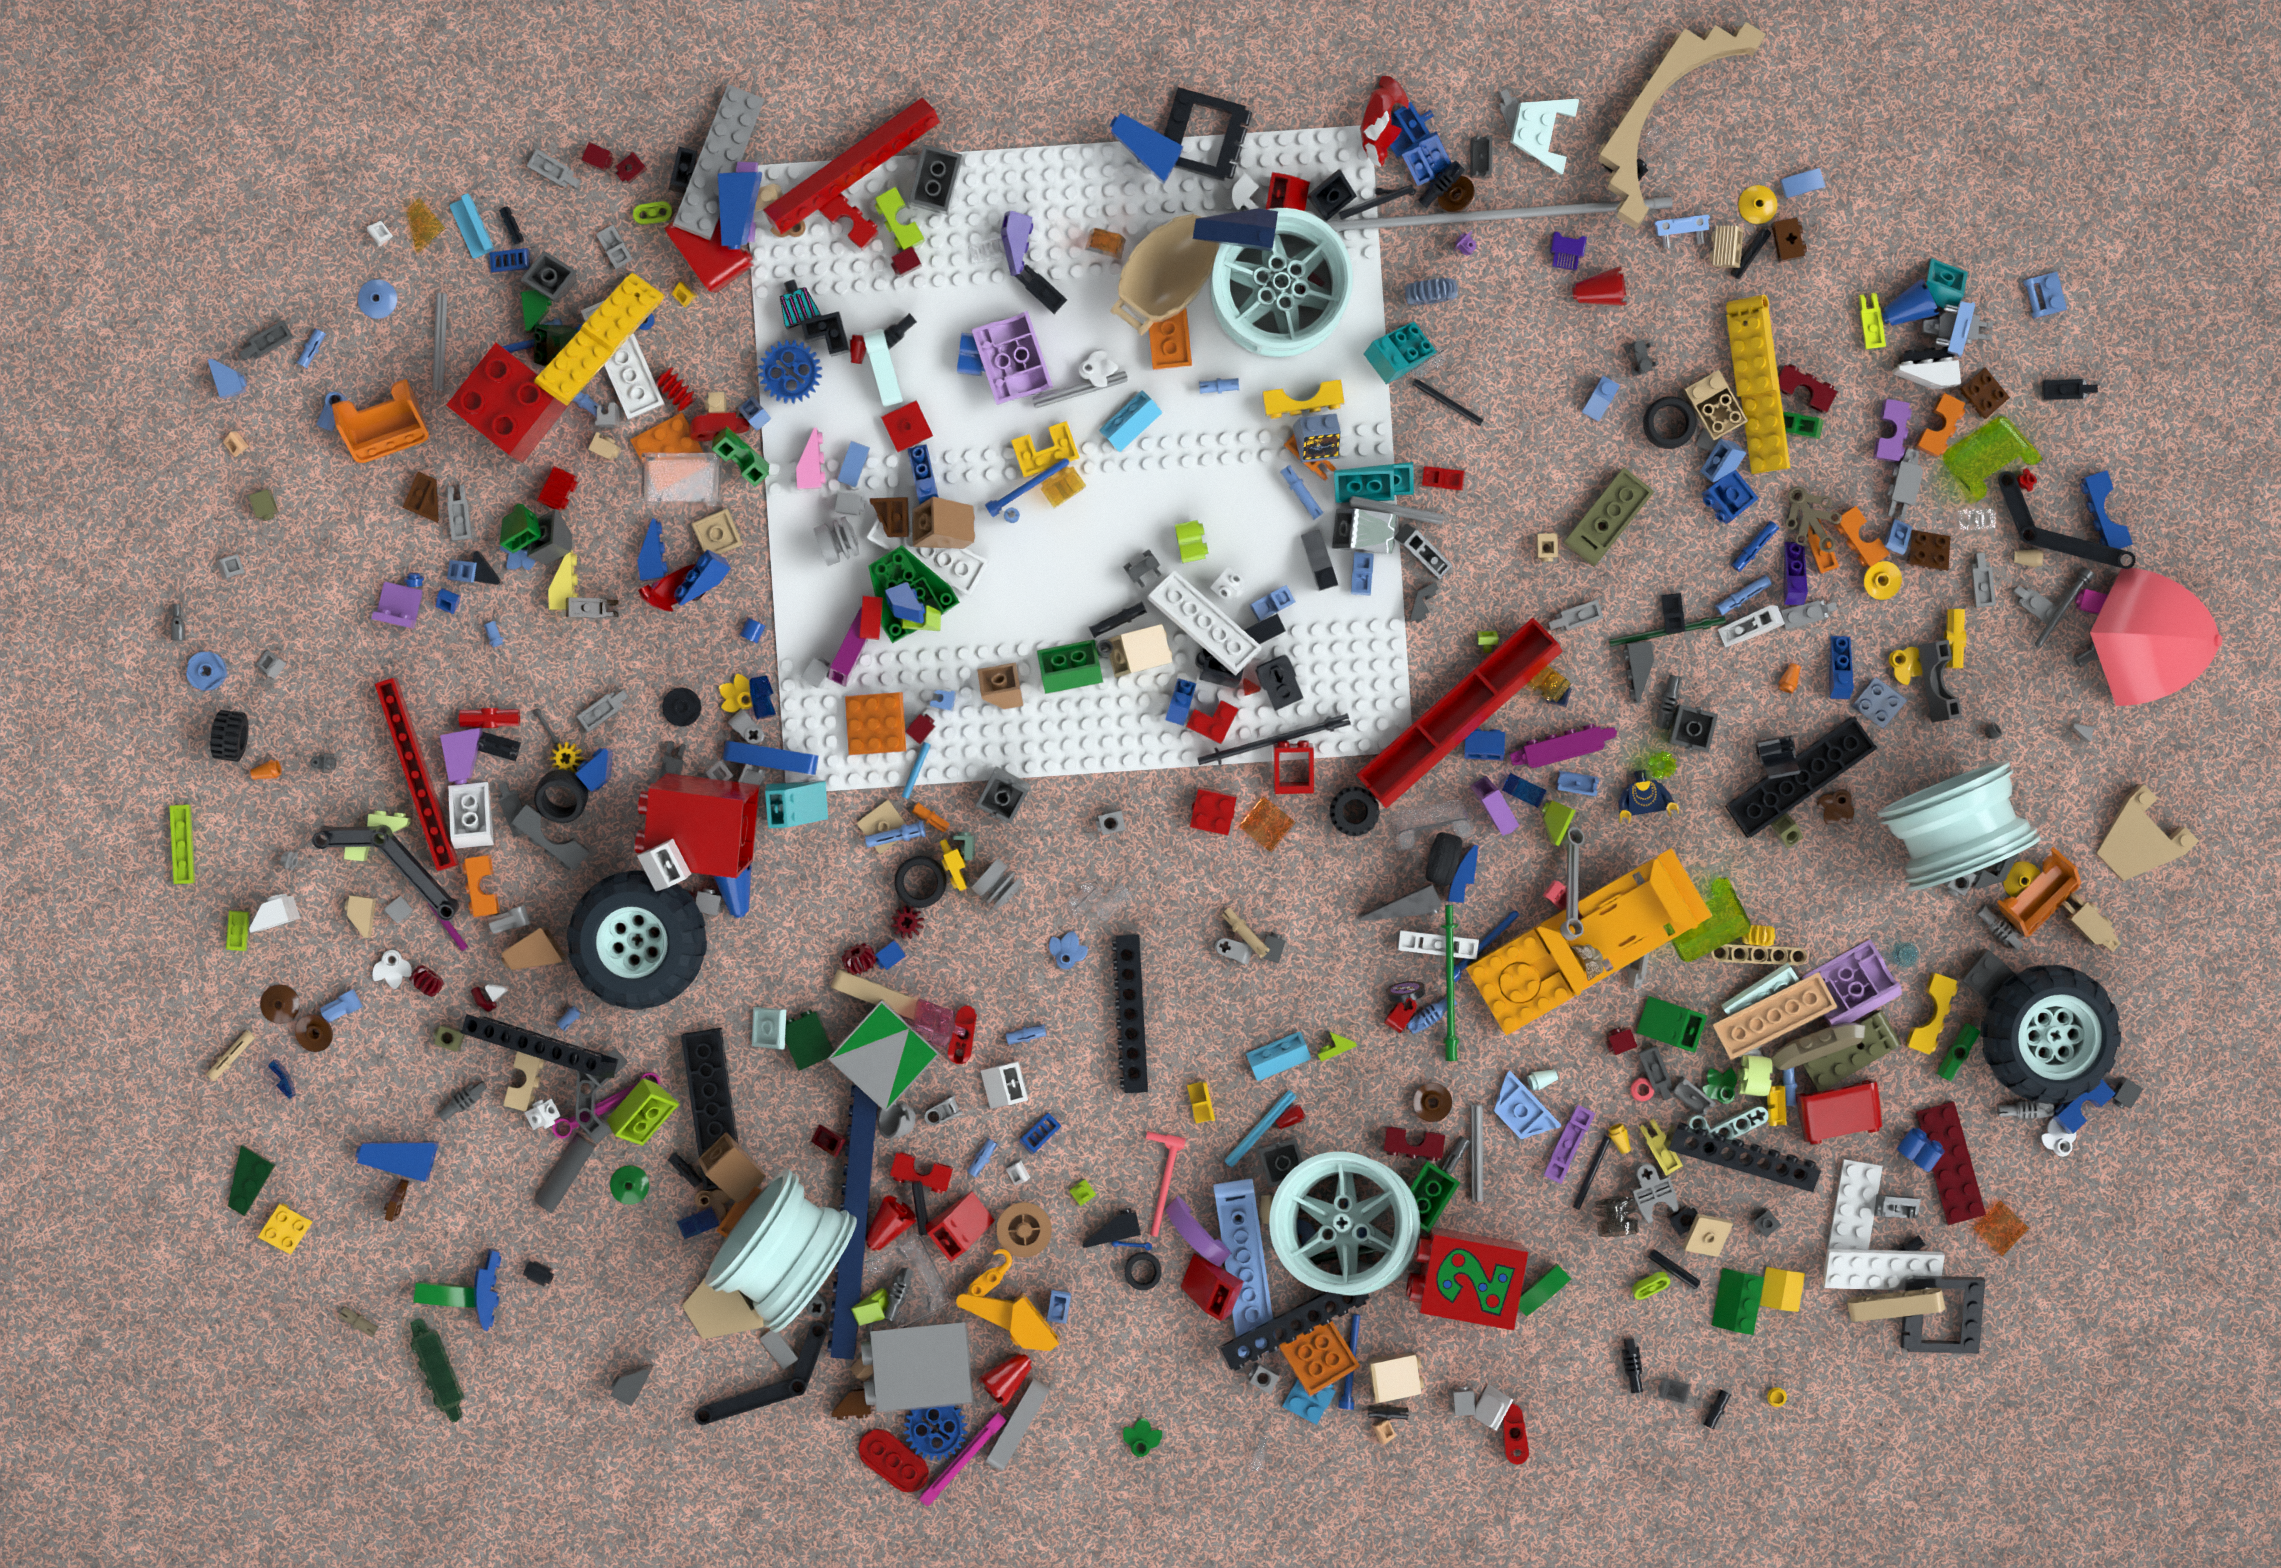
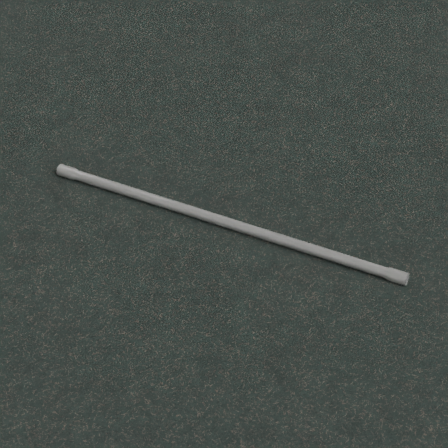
M1671 196L1643 199L1649 209L1672 208L1673 205ZM1621 201L1343 221L1329 220L1324 222L1335 232L1343 230L1618 211L1617 207Z

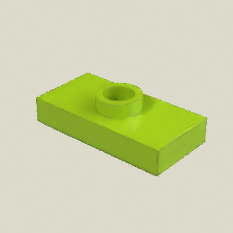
M229 910L226 950L247 951L250 912Z

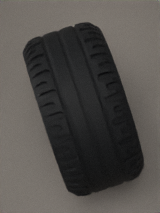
M1667 396L1656 400L1648 407L1643 418L1645 435L1651 443L1663 449H1675L1687 443L1693 436L1697 424L1695 412L1691 405L1685 400L1674 396ZM1666 406L1679 409L1686 420L1683 434L1675 439L1663 438L1654 427L1653 421L1656 412Z
M563 769L554 770L544 775L539 781L534 794V802L538 812L545 819L547 818L551 822L560 824L576 820L583 813L588 801V789L575 773ZM557 785L567 787L575 794L577 803L570 807L556 806L548 799L546 789Z
M1445 832L1437 834L1427 863L1425 874L1427 881L1443 886L1451 884L1462 849V840L1459 836Z
M915 856L907 859L900 865L895 874L894 885L899 898L904 903L916 908H925L935 904L943 896L947 885V878L944 869L936 860L927 856ZM925 865L935 872L937 887L931 896L918 899L912 897L906 891L904 877L913 866Z

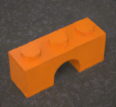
M1946 393L1941 394L1932 412L1941 417L1942 428L1939 431H1932L1928 428L1923 429L1915 448L1933 457H1938L1940 454L1943 455L1948 447V444H1946L1948 437H1952L1957 429L1954 425L1958 419L1961 420L1966 409H1964L1966 403Z
M1853 506L1841 515L1842 521L1834 525L1837 532L1846 537L1847 541L1845 543L1851 551L1855 550L1858 554L1857 560L1862 567H1872L1890 554L1879 538L1874 539L1870 543L1863 542L1860 539L1859 529L1867 520L1857 506Z
M491 855L466 858L465 863H462L464 875L467 874L468 878L465 886L467 894H470L471 902H469L470 913H473L474 917L500 913L497 894H485L480 888L481 879L486 875L494 874Z

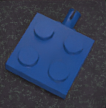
M1409 102L1408 109L1403 106L1391 114V125L1402 129L1396 140L1389 146L1396 158L1400 157L1402 152L1409 146L1430 134L1424 123L1434 117L1430 109L1420 115L1412 103Z

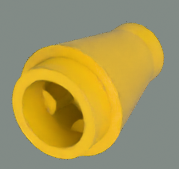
M1623 1123L1611 1126L1608 1129V1135L1620 1153L1625 1154L1631 1151L1627 1127H1624Z

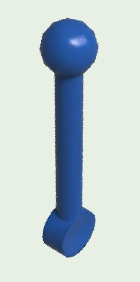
M1118 1240L1111 1242L1113 1247L1145 1248L1148 1251L1152 1249V1244L1149 1242L1146 1244L1119 1242Z

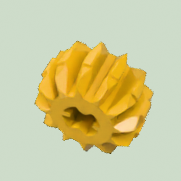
M569 742L564 743V748L561 744H557L559 751L555 749L551 751L556 754V757H550V760H556V763L552 764V768L559 766V770H571L573 773H576L577 771L574 766L579 767L581 765L577 761L584 760V757L577 756L582 750L574 751L577 746L574 743L570 749ZM565 753L566 755H571L569 764H567L568 762H563Z
M1746 924L1743 926L1741 933L1742 942L1749 945L1771 946L1774 944L1775 928L1772 926Z

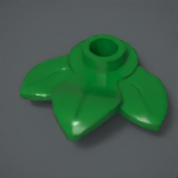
M1710 1068L1706 1076L1708 1085L1702 1087L1704 1094L1710 1099H1717L1722 1104L1731 1103L1735 1098L1734 1088L1737 1085V1077L1734 1070L1729 1068L1722 1074ZM1723 1091L1727 1092L1726 1098L1722 1095Z
M1143 1417L1136 1422L1134 1429L1124 1427L1123 1438L1131 1446V1452L1135 1456L1144 1457L1151 1448L1159 1445L1162 1439V1430H1151L1150 1423ZM1140 1443L1143 1444L1144 1449L1138 1450L1137 1445Z

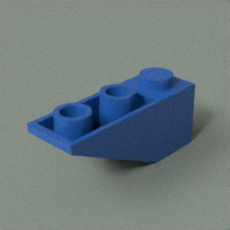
M927 444L908 448L919 504L921 505L932 497L939 498Z
M656 518L651 520L637 560L641 581L661 579L666 577L665 573H668L667 561L663 562L662 556L665 553L664 542H660L659 535L663 534L662 525Z
M707 549L699 557L694 568L688 572L683 583L677 587L674 597L678 604L682 606L720 584L731 569L727 560Z
M1831 636L1829 667L1830 699H1850L1854 689L1851 638L1847 636Z

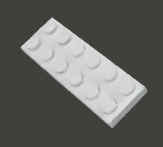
M604 301L581 310L585 322ZM633 333L605 364V368L628 420L665 404Z
M909 517V537H887L879 519L876 520L867 536V539L890 552L901 545L904 546L947 584L971 596L989 564V561L966 548L913 547L911 517Z
M1173 571L1148 595L1147 599L1234 675H1237L1262 649L1260 644L1176 571Z
M1846 1159L1842 1160L1827 1250L1869 1249L1876 1194L1879 1191L1883 1166Z
M1828 1249L1823 1286L1824 1288L1905 1290V1280L1913 1279V1276H1942L1945 1255L1943 1252Z

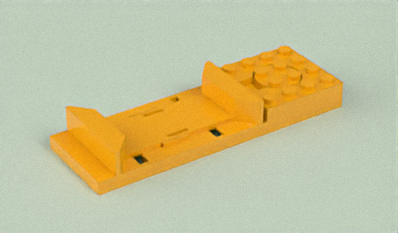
M1672 847L1579 900L1578 909L1583 916L1580 921L1584 929L1581 936L1574 940H1567L1562 936L1560 927L1566 921L1565 908L1473 961L1466 967L1467 972L1506 1036L1572 999L1575 995H1581V992L1689 929H1696L1698 924L1712 917V913ZM1637 872H1640L1645 883L1639 886L1632 876ZM1669 922L1675 931L1670 935L1667 934L1663 927ZM1568 924L1571 933L1575 934L1574 927ZM1589 944L1593 948L1598 949L1603 956V960L1608 958L1613 968L1606 971L1603 966V972L1588 981L1585 962L1571 948L1574 945L1584 946Z

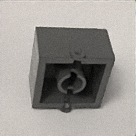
M1677 705L1667 743L1685 747V749L1709 753L1718 714L1704 711L1700 707L1692 708Z
M996 766L976 806L987 811L991 817H998L1011 824L1031 784Z
M1296 1137L1258 1147L1269 1188L1280 1185L1284 1178L1303 1162Z

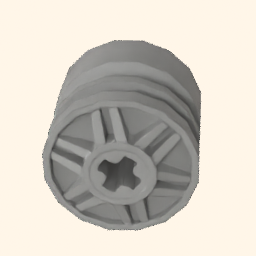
M845 516L840 518L843 527L839 528L837 521L834 520V530L830 531L827 524L813 528L827 566L840 562V552H843L845 557L849 559L848 549H852L854 556L860 555L859 543L854 529Z
M999 858L971 887L980 897L989 892L990 896L986 901L988 904L993 898L998 900L992 907L995 911L1013 897L1023 881L1021 877L1014 883L1010 880L1016 874L1015 872L1010 873L1006 877L1004 872L1008 866Z

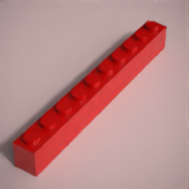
M923 97L764 208L763 211L769 223L781 235L939 124L940 120L935 109Z
M390 678L375 683L436 870L438 872L458 866L460 864L398 678Z

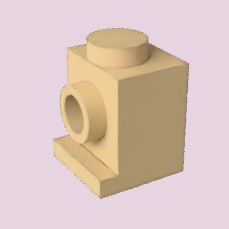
M724 392L708 393V398L705 399L707 413H727V401Z
M596 432L588 450L611 461L613 458H617L621 448L615 445L616 441L607 436L602 439V434Z
M1557 533L1536 535L1537 558H1541V562H1553V558L1558 557ZM1544 545H1548L1550 547V550L1548 552H1545L1543 550Z

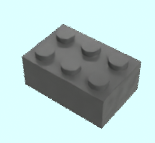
M924 144L909 204L948 215L963 160L962 154Z

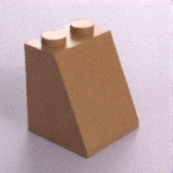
M932 497L912 510L913 547L964 549L974 543L975 515L973 506Z
M546 926L539 928L501 953L503 956L501 961L507 969L510 967L511 970L555 964L567 960V957Z
M727 1132L698 1159L705 1175L737 1204L741 1200L746 1199L750 1191L755 1186H759L766 1177L762 1168Z

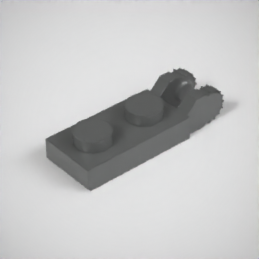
M669 741L659 779L666 773L681 775L686 745L681 744L679 747L678 759L671 758L674 742Z

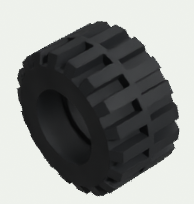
M220 710L217 713L210 737V750L214 759L240 761L245 752L248 739L249 724L246 713Z
M1348 787L1339 791L1332 799L1329 815L1332 824L1338 831L1350 836H1361L1375 827L1380 810L1375 796L1370 791L1360 787ZM1350 800H1359L1366 808L1364 819L1358 823H1350L1344 818L1343 807Z

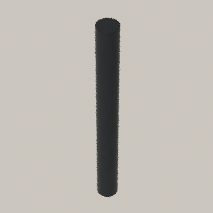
M1411 184L1341 211L1339 212V217L1343 220L1412 193L1414 188Z
M1416 379L1413 386L1478 426L1482 424L1484 419L1419 379Z
M1604 1135L1573 1204V1208L1580 1210L1611 1141L1610 1137Z

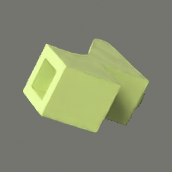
M374 810V814H368L367 827L387 825L393 833L409 826L411 818H407L405 813L394 812V816H388L386 811ZM345 847L344 859L367 861L370 847Z

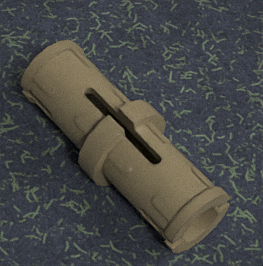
M346 1306L338 1316L353 1325L354 1329L358 1328L370 1337H373L379 1326L366 1320L364 1315H358Z

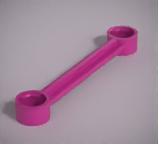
M648 1072L640 1079L641 1081L642 1078L645 1079L646 1076L651 1075L657 1079L659 1086L661 1084L660 1077L654 1072ZM639 1082L597 1103L596 1114L600 1116L619 1106ZM582 1111L581 1119L584 1122H588L591 1118L590 1113ZM576 1115L570 1118H560L555 1121L552 1130L558 1138H566L572 1134L573 1129L580 1125L576 1121ZM560 1121H565L570 1125V1132L567 1135H560L557 1132L556 1127Z
M996 1412L942 1474L921 1494L919 1500L928 1507L988 1439L1001 1428L1007 1419L999 1412Z

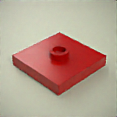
M917 400L881 417L898 453L933 437Z

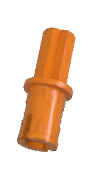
M919 802L911 812L926 821L925 824L929 823L943 833L950 825L949 822L936 815L935 811H930Z

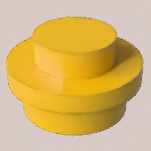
M1774 1387L1768 1391L1767 1400L1772 1406L1780 1407L1785 1404L1787 1394L1782 1388Z

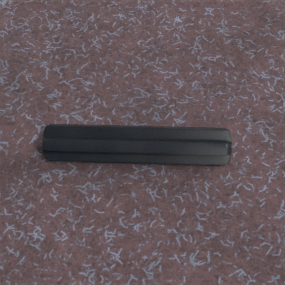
M1761 228L1740 259V268H1734L1731 271V275L1735 279L1742 277L1770 237L1771 232L1767 228Z
M913 1181L912 1193L918 1232L921 1236L928 1235L925 1225L928 1224L923 1185L921 1181Z
M1653 1249L1648 1257L1693 1289L1698 1288L1701 1283L1699 1279L1657 1250Z

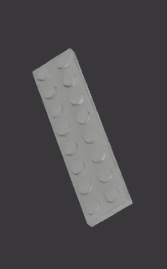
M727 85L673 226L705 239H711L720 216L718 173H736L737 163L741 162L764 103V98L732 85Z

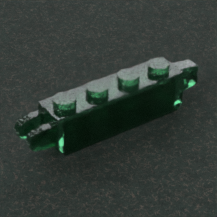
M423 1318L416 1319L410 1323L413 1333L412 1342L410 1343L411 1349L414 1354L417 1353L419 1368L422 1372H425L427 1377L425 1382L428 1389L433 1391L435 1396L433 1397V1402L436 1408H440L441 1412L445 1411L449 1420L457 1423L463 1415L459 1404L463 1401L464 1394L438 1331L434 1329L429 1330Z

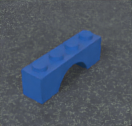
M2108 470L2082 478L2080 489L2087 496V509L2089 513L2093 514L2094 529L2096 532L2099 531L2101 537L2099 544L2117 549L2133 545L2127 526L2113 523L2105 513V499L2114 489Z

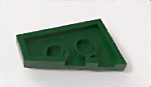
M241 1145L228 1207L246 1216L276 1164Z

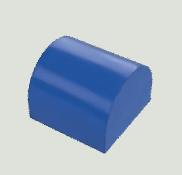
M441 588L437 595L435 607L454 614L461 596Z
M747 618L740 636L758 644L766 626L751 618Z

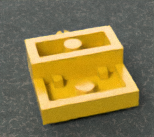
M947 839L939 842L944 852V859L941 861L945 870H950L953 876L950 878L954 889L964 890L968 886L960 869L967 865L963 856H961L959 848L952 850Z

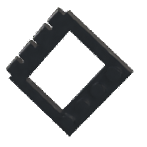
M1178 87L1164 132L1165 137L1180 145L1182 144L1193 104L1229 113L1231 117L1216 167L1179 157L1174 168L1225 181V178L1233 179L1237 165L1230 163V161L1238 163L1242 147L1236 145V143H1244L1248 129L1241 125L1249 126L1252 112L1246 110L1245 105Z
M1913 1276V1279H1906L1905 1291L1925 1288L1965 1289L1961 1341L1921 1340L1923 1314L1903 1316L1902 1331L1904 1332L1901 1333L1900 1347L1907 1348L1908 1352L1979 1354L1985 1290L1984 1277Z

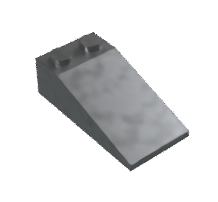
M1428 884L1358 917L1361 921L1425 914L1431 916L1440 912L1438 908L1442 907V904L1433 885Z

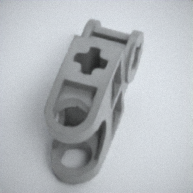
M1639 1163L1635 1168V1176L1639 1186L1630 1190L1639 1211L1647 1223L1653 1222L1651 1216L1653 1214L1652 1209L1658 1202H1665L1673 1214L1677 1213V1197L1669 1176L1665 1175L1659 1178L1656 1169L1650 1163ZM1644 1169L1650 1171L1648 1172V1177L1641 1175L1644 1173Z

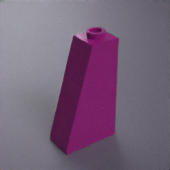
M860 607L829 670L828 679L844 687L847 686L868 639L859 638L862 607Z

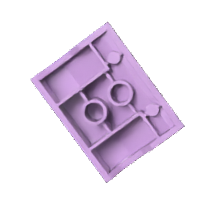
M1028 311L1002 321L992 322L971 329L996 405L1053 388Z
M1870 939L1802 976L1804 980L1819 972L1837 1005L1836 1009L1823 1015L1829 1027L1842 1023H1851L1902 995L1901 985L1893 978L1882 956Z

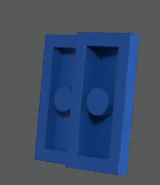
M1437 131L1420 139L1402 152V156L1417 186L1435 179V174L1442 172L1452 164Z

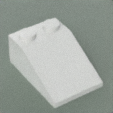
M488 782L448 786L450 837L454 849L494 845Z

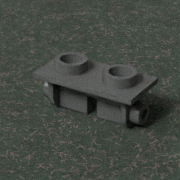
M324 753V757H313L310 760V764L313 768L323 769L322 773H332V770L336 768V758H334V754Z

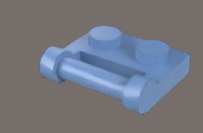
M2057 272L2023 281L2029 295L2033 319L2067 310ZM2037 283L2039 284L2043 299L2044 310L2040 309L2034 284Z

